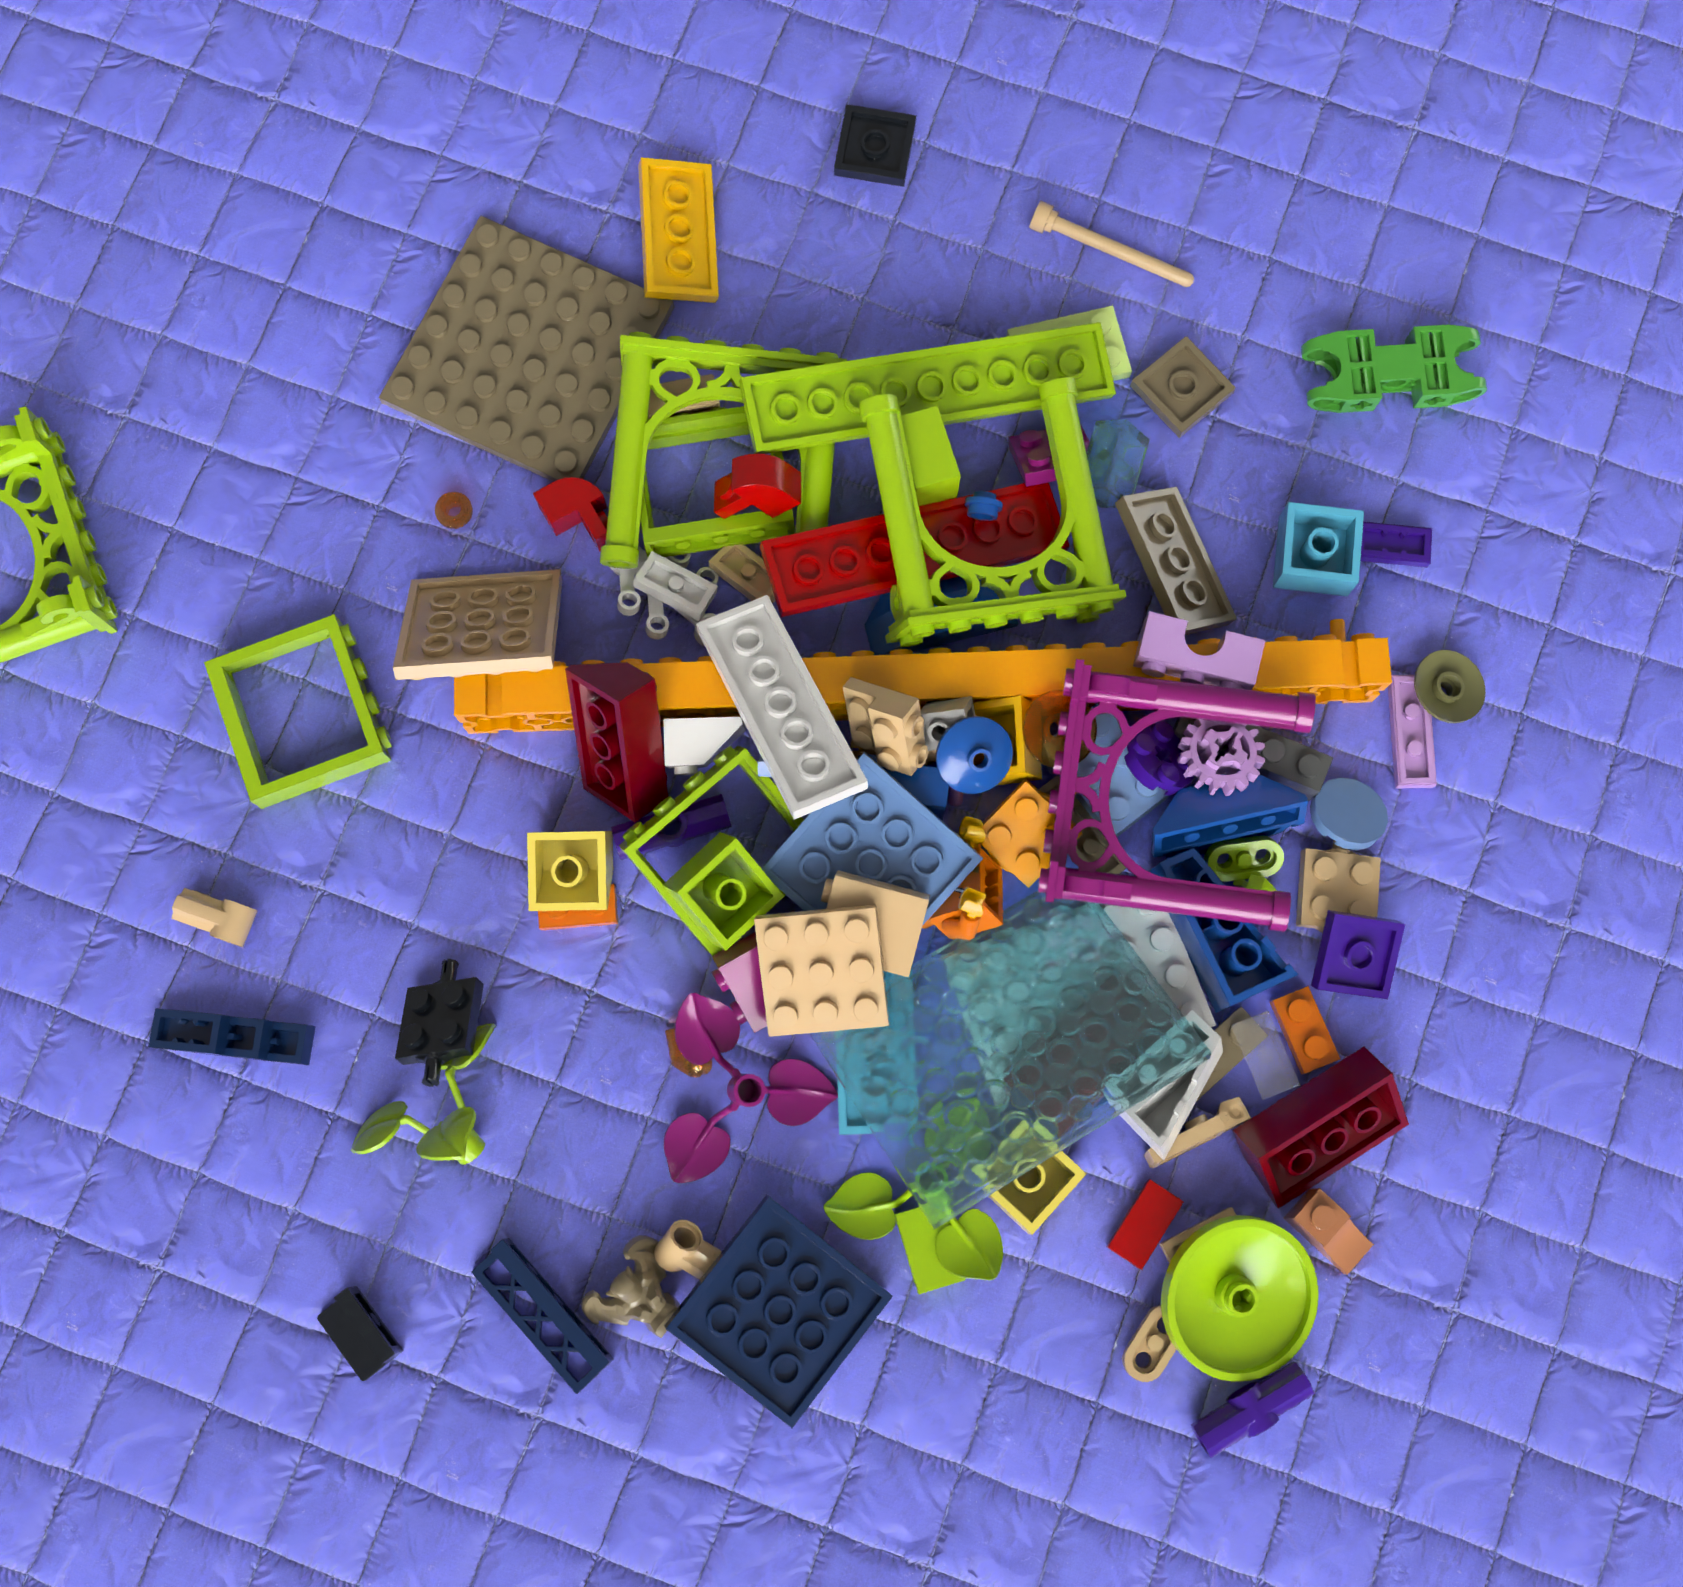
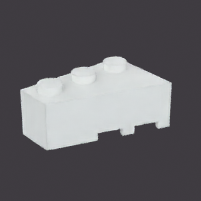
M1191 1010L1104 1089L1108 1104L1163 1160H1165L1223 1053L1221 1037L1196 1012Z

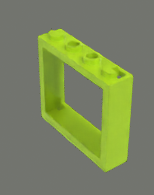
M718 407L709 412L696 414L680 413L667 418L654 433L648 450L748 435L750 431L745 407L728 409ZM782 451L770 453V455L784 460ZM645 470L641 527L647 557L651 551L663 557L721 549L733 545L759 543L764 540L795 534L792 509L774 518H771L763 511L732 515L726 519L719 517L655 527L647 471Z
M335 614L204 662L250 801L261 809L392 761L387 749L392 747L390 735L385 726H379L375 715L381 713L378 701L373 691L367 692L363 681L369 678L366 667L361 657L355 658L351 647L357 644L355 636L352 634L349 624L343 625ZM331 638L368 746L269 782L233 673Z
M728 746L714 757L713 762L715 765L704 774L699 771L692 775L683 784L685 790L675 799L669 796L661 801L653 809L655 816L644 825L638 822L630 827L622 836L625 841L619 845L632 863L712 956L723 949L712 944L662 886L665 881L638 849L737 765L742 768L794 832L804 821L803 818L793 819L777 786L769 777L758 776L757 761L746 748L737 746L734 749Z

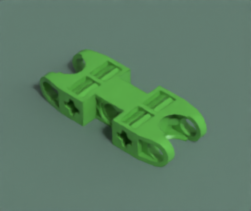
M1449 324L1414 326L1405 339V344L1376 346L1374 329L1337 331L1314 337L1301 346L1302 358L1306 361H1315V365L1327 368L1331 372L1333 380L1328 381L1326 386H1319L1309 390L1306 395L1307 404L1315 410L1346 413L1374 411L1382 399V393L1411 391L1413 408L1446 407L1478 398L1487 392L1486 379L1475 377L1474 373L1462 370L1457 365L1455 357H1458L1461 352L1477 348L1481 343L1480 333L1471 327Z

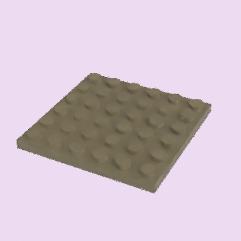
M480 215L381 392L379 399L382 404L550 481L554 482L570 477L584 479L618 415L622 373L620 335L629 336L631 332H644L650 334L652 338L658 339L674 309V302L669 299L644 298L643 287Z

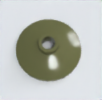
M1452 650L1435 651L1427 655L1416 668L1414 688L1417 698L1423 708L1436 719L1447 723H1462L1473 718L1481 710L1485 701V683L1477 666L1463 654Z

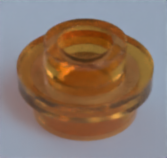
M448 492L442 495L435 505L436 518L440 524L450 529L465 526L473 514L470 500L459 492ZM451 508H461V511L458 515H448L449 510Z

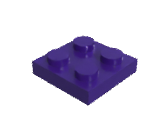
M1328 910L1311 986L1322 991L1388 1000L1405 924L1398 920Z

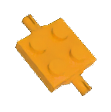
M1025 778L983 821L982 829L985 831L986 837L981 845L1002 869L1014 874L1029 888L1040 877L1041 868H1049L1051 853L1043 852L1046 829L1054 830L1056 814L1048 813L1050 795L1039 791ZM1071 820L1070 829H1073L1076 824ZM1082 830L1078 834L1077 839L1083 834Z

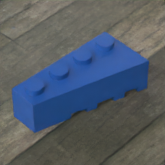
M1195 848L1164 860L1149 870L1150 873L1161 877L1224 885ZM1169 913L1186 948L1192 966L1216 1013L1299 975L1290 964L1286 965L1275 951L1276 947L1267 936L1263 937L1251 923Z

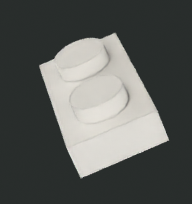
M651 551L633 580V587L697 621H700L718 589V585Z

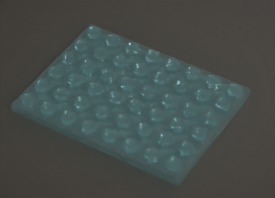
M1037 890L1003 910V925L978 932L972 940L954 939L912 964L909 977L895 974L885 980L889 1026L809 1033L934 1229L1211 1058L1209 1048L1100 904L1068 899H1054V903L1045 902L1046 893H1041Z

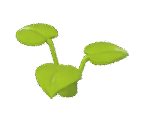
M492 1023L477 1026L473 1055L455 1057L441 1065V1070L446 1069L445 1076L456 1101L457 1110L451 1112L437 1126L430 1129L411 1116L404 1115L408 1108L404 1101L386 1104L376 1110L361 1126L352 1144V1153L367 1154L378 1150L393 1138L400 1125L408 1124L424 1134L416 1148V1152L421 1158L439 1161L457 1160L462 1165L475 1160L484 1150L485 1142L473 1129L477 1116L476 1111L472 1107L465 1106L454 1075L457 1069L467 1067L479 1055L496 1025Z
M973 1098L954 1104L940 1113L931 1122L925 1134V1150L931 1158L944 1162L937 1165L927 1164L921 1167L915 1177L916 1184L909 1185L908 1190L896 1200H892V1187L885 1178L870 1172L857 1174L844 1182L837 1192L824 1204V1211L829 1219L839 1229L853 1237L863 1240L879 1239L889 1234L895 1227L896 1218L892 1208L901 1206L911 1196L917 1194L925 1203H940L948 1221L951 1223V1225L941 1229L935 1242V1253L942 1267L949 1273L961 1278L988 1281L996 1279L1003 1261V1244L997 1225L990 1216L978 1209L967 1210L957 1220L946 1198L949 1191L946 1170L950 1167V1164L959 1170L968 1171L982 1165L990 1154L991 1133L983 1116L979 1101Z

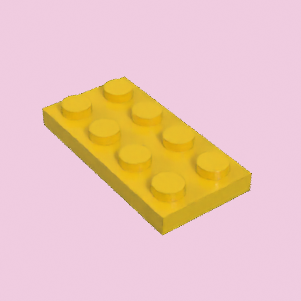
M641 157L638 164L644 298L716 303L719 291L712 165Z

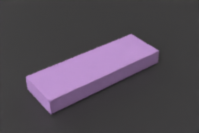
M1391 675L1392 683L1388 686L1395 788H1434L1437 785L1432 715L1423 708L1417 698L1414 688V675Z

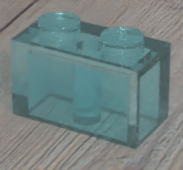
M1127 419L1096 421L1086 454L1097 506L1100 508H1115V502L1122 496L1135 493L1150 439Z

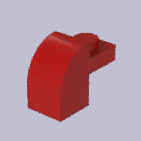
M746 454L732 459V472L714 483V513L723 519L750 505H754L771 518H774L801 504V472L786 461L772 455Z
M563 478L533 493L538 507L556 536L582 522L599 552H601V547L606 542L608 521L603 510L608 507L604 495L594 484L581 478Z

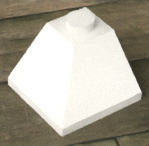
M742 717L663 719L665 766L667 768H674V775H694L698 772V767H707L713 762L717 754L730 746L746 731Z

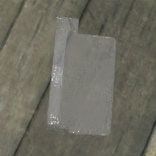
M1269 1011L1231 1025L1263 1100L1300 1086Z

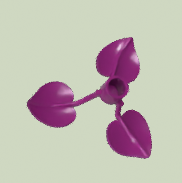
M690 993L679 1008L675 1022L676 1044L682 1056L692 1064L703 1065L714 1057L731 1074L732 1078L727 1085V1094L731 1103L713 1115L708 1122L700 1114L686 1113L678 1116L670 1123L664 1136V1153L670 1177L676 1183L699 1180L715 1171L724 1162L730 1149V1137L726 1131L714 1127V1125L732 1111H736L739 1106L754 1107L761 1103L765 1094L768 1093L767 1108L771 1116L784 1125L798 1126L812 1120L838 1097L836 1089L822 1072L814 1066L797 1059H785L772 1065L768 1073L770 1086H765L762 1079L756 1075L740 1073L737 1068H734L721 1055V1053L732 1050L738 1042L740 1035L738 1019L727 1005L697 993Z

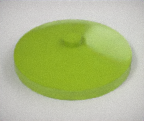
M1236 1215L1217 1219L1192 1233L1178 1248L1167 1268L1161 1292V1311L1166 1332L1177 1351L1189 1363L1211 1377L1234 1382L1262 1378L1288 1363L1308 1338L1318 1308L1317 1276L1312 1261L1304 1247L1285 1229L1268 1220L1254 1216Z

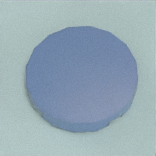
M1340 777L1328 780L1322 785L1320 792L1313 797L1310 804L1311 819L1318 832L1324 837L1328 835L1331 839L1335 840V845L1344 849L1360 850L1372 846L1384 834L1388 824L1387 808L1381 797L1371 787L1356 779Z

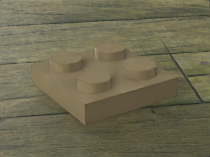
M1187 336L1135 377L1130 385L1178 438L1182 437L1229 398L1236 389Z

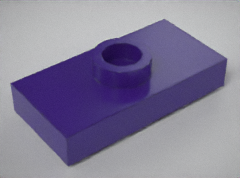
M1363 522L1360 561L1425 568L1431 564L1432 528Z

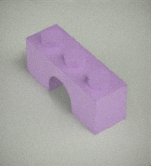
M1149 611L1143 623L1134 659V667L1142 668L1141 671L1144 674L1153 677H1164L1165 674L1178 677L1180 682L1252 690L1255 686L1265 640L1226 631L1219 641L1217 652L1209 656H1202L1194 653L1186 644L1185 631L1188 623L1187 620Z

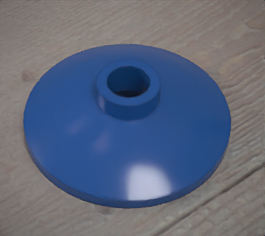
M982 716L963 718L952 724L942 735L936 750V765L942 779L951 788L967 794L982 793L999 784L1008 773L1013 758L1012 742L1006 730L994 720ZM984 753V760L979 765H974L973 759L975 755Z

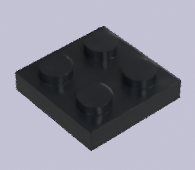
M846 104L834 165V176L904 187L917 115Z

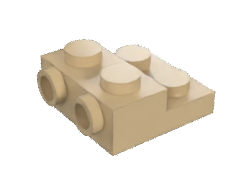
M850 677L843 686L853 744L863 749L875 751L877 763L880 766L912 776L917 768H921L924 765L928 756V748L925 745L923 731L924 719L921 717L919 698Z

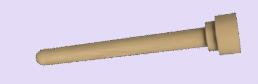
M1043 201L1039 202L1031 220L1030 229L1042 234L1044 231L1051 233L1054 230L1181 286L1189 287L1193 284L1194 276L1191 273L1058 216L1059 212L1053 210V205Z

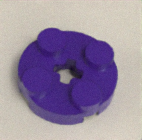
M1164 720L1143 729L1127 745L1128 753L1124 756L1127 767L1142 785L1152 791L1159 787L1163 790H1168L1163 795L1173 796L1177 791L1189 785L1194 778V775L1186 778L1183 775L1189 766L1188 764L1178 763V758L1185 751L1177 748L1180 739L1174 734L1172 726Z

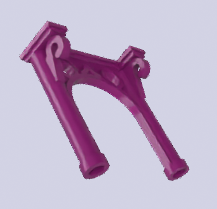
M1076 659L1074 669L1067 668L1065 674L1063 696H1071L1069 712L1061 711L1058 735H1065L1064 751L1056 750L1053 774L1060 775L1059 790H1051L1048 808V813L1056 814L1054 830L1046 829L1043 852L1051 853L1049 869L1041 868L1038 892L1046 893L1045 902L1054 903V899H1068L1266 925L1268 930L1286 932L1291 907L1290 892L1264 891L1171 879L1152 874L1135 863L1122 848L1114 832L1109 811V790L1114 768L1125 747L1138 733L1156 722L1169 718L1185 717L1310 733L1315 714V694L1298 692L1297 695L1095 672L1091 671L1092 665H1084V660ZM1086 702L1099 704L1085 715ZM1116 706L1154 710L1155 712L1141 718L1129 727L1123 712ZM1107 713L1116 718L1122 736L1112 746L1102 748L1093 743L1091 739V724L1096 716ZM1081 741L1084 742L1086 748L1093 754L1098 756L1109 755L1105 764L1099 761L1092 774L1085 777H1077ZM1101 777L1099 796H1097V793L1089 786L1098 782ZM1075 792L1084 795L1089 800L1092 813L1099 812L1100 822L1095 819H1085L1078 822L1073 829H1070ZM1086 827H1094L1100 830L1108 843L1103 854L1094 862L1083 861L1076 852L1078 834ZM1067 854H1069L1072 862L1079 867L1078 869L1066 867ZM1114 854L1121 864L1135 876L1099 872L1096 869L1104 866Z

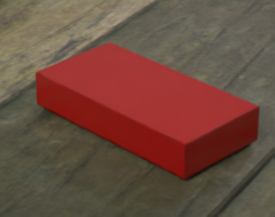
M1148 1179L1106 1247L1142 1270L1184 1201L1151 1179Z

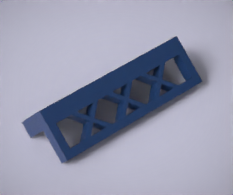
M509 1238L502 1239L490 1250L492 1253L473 1269L471 1273L570 1388L578 1394L614 1358ZM499 1260L511 1274L510 1285H495L486 1275L485 1271ZM500 1290H510L509 1300ZM516 1291H526L536 1302L537 1316L521 1315L515 1308ZM527 1321H536V1331ZM542 1321H552L564 1335L563 1346H548L541 1338ZM553 1351L563 1352L562 1361ZM569 1352H579L592 1367L580 1381L568 1369Z

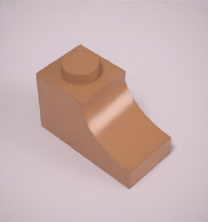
M1320 1188L1308 1189L1283 1218L1346 1275L1351 1272L1374 1245L1353 1224L1350 1219L1351 1216Z

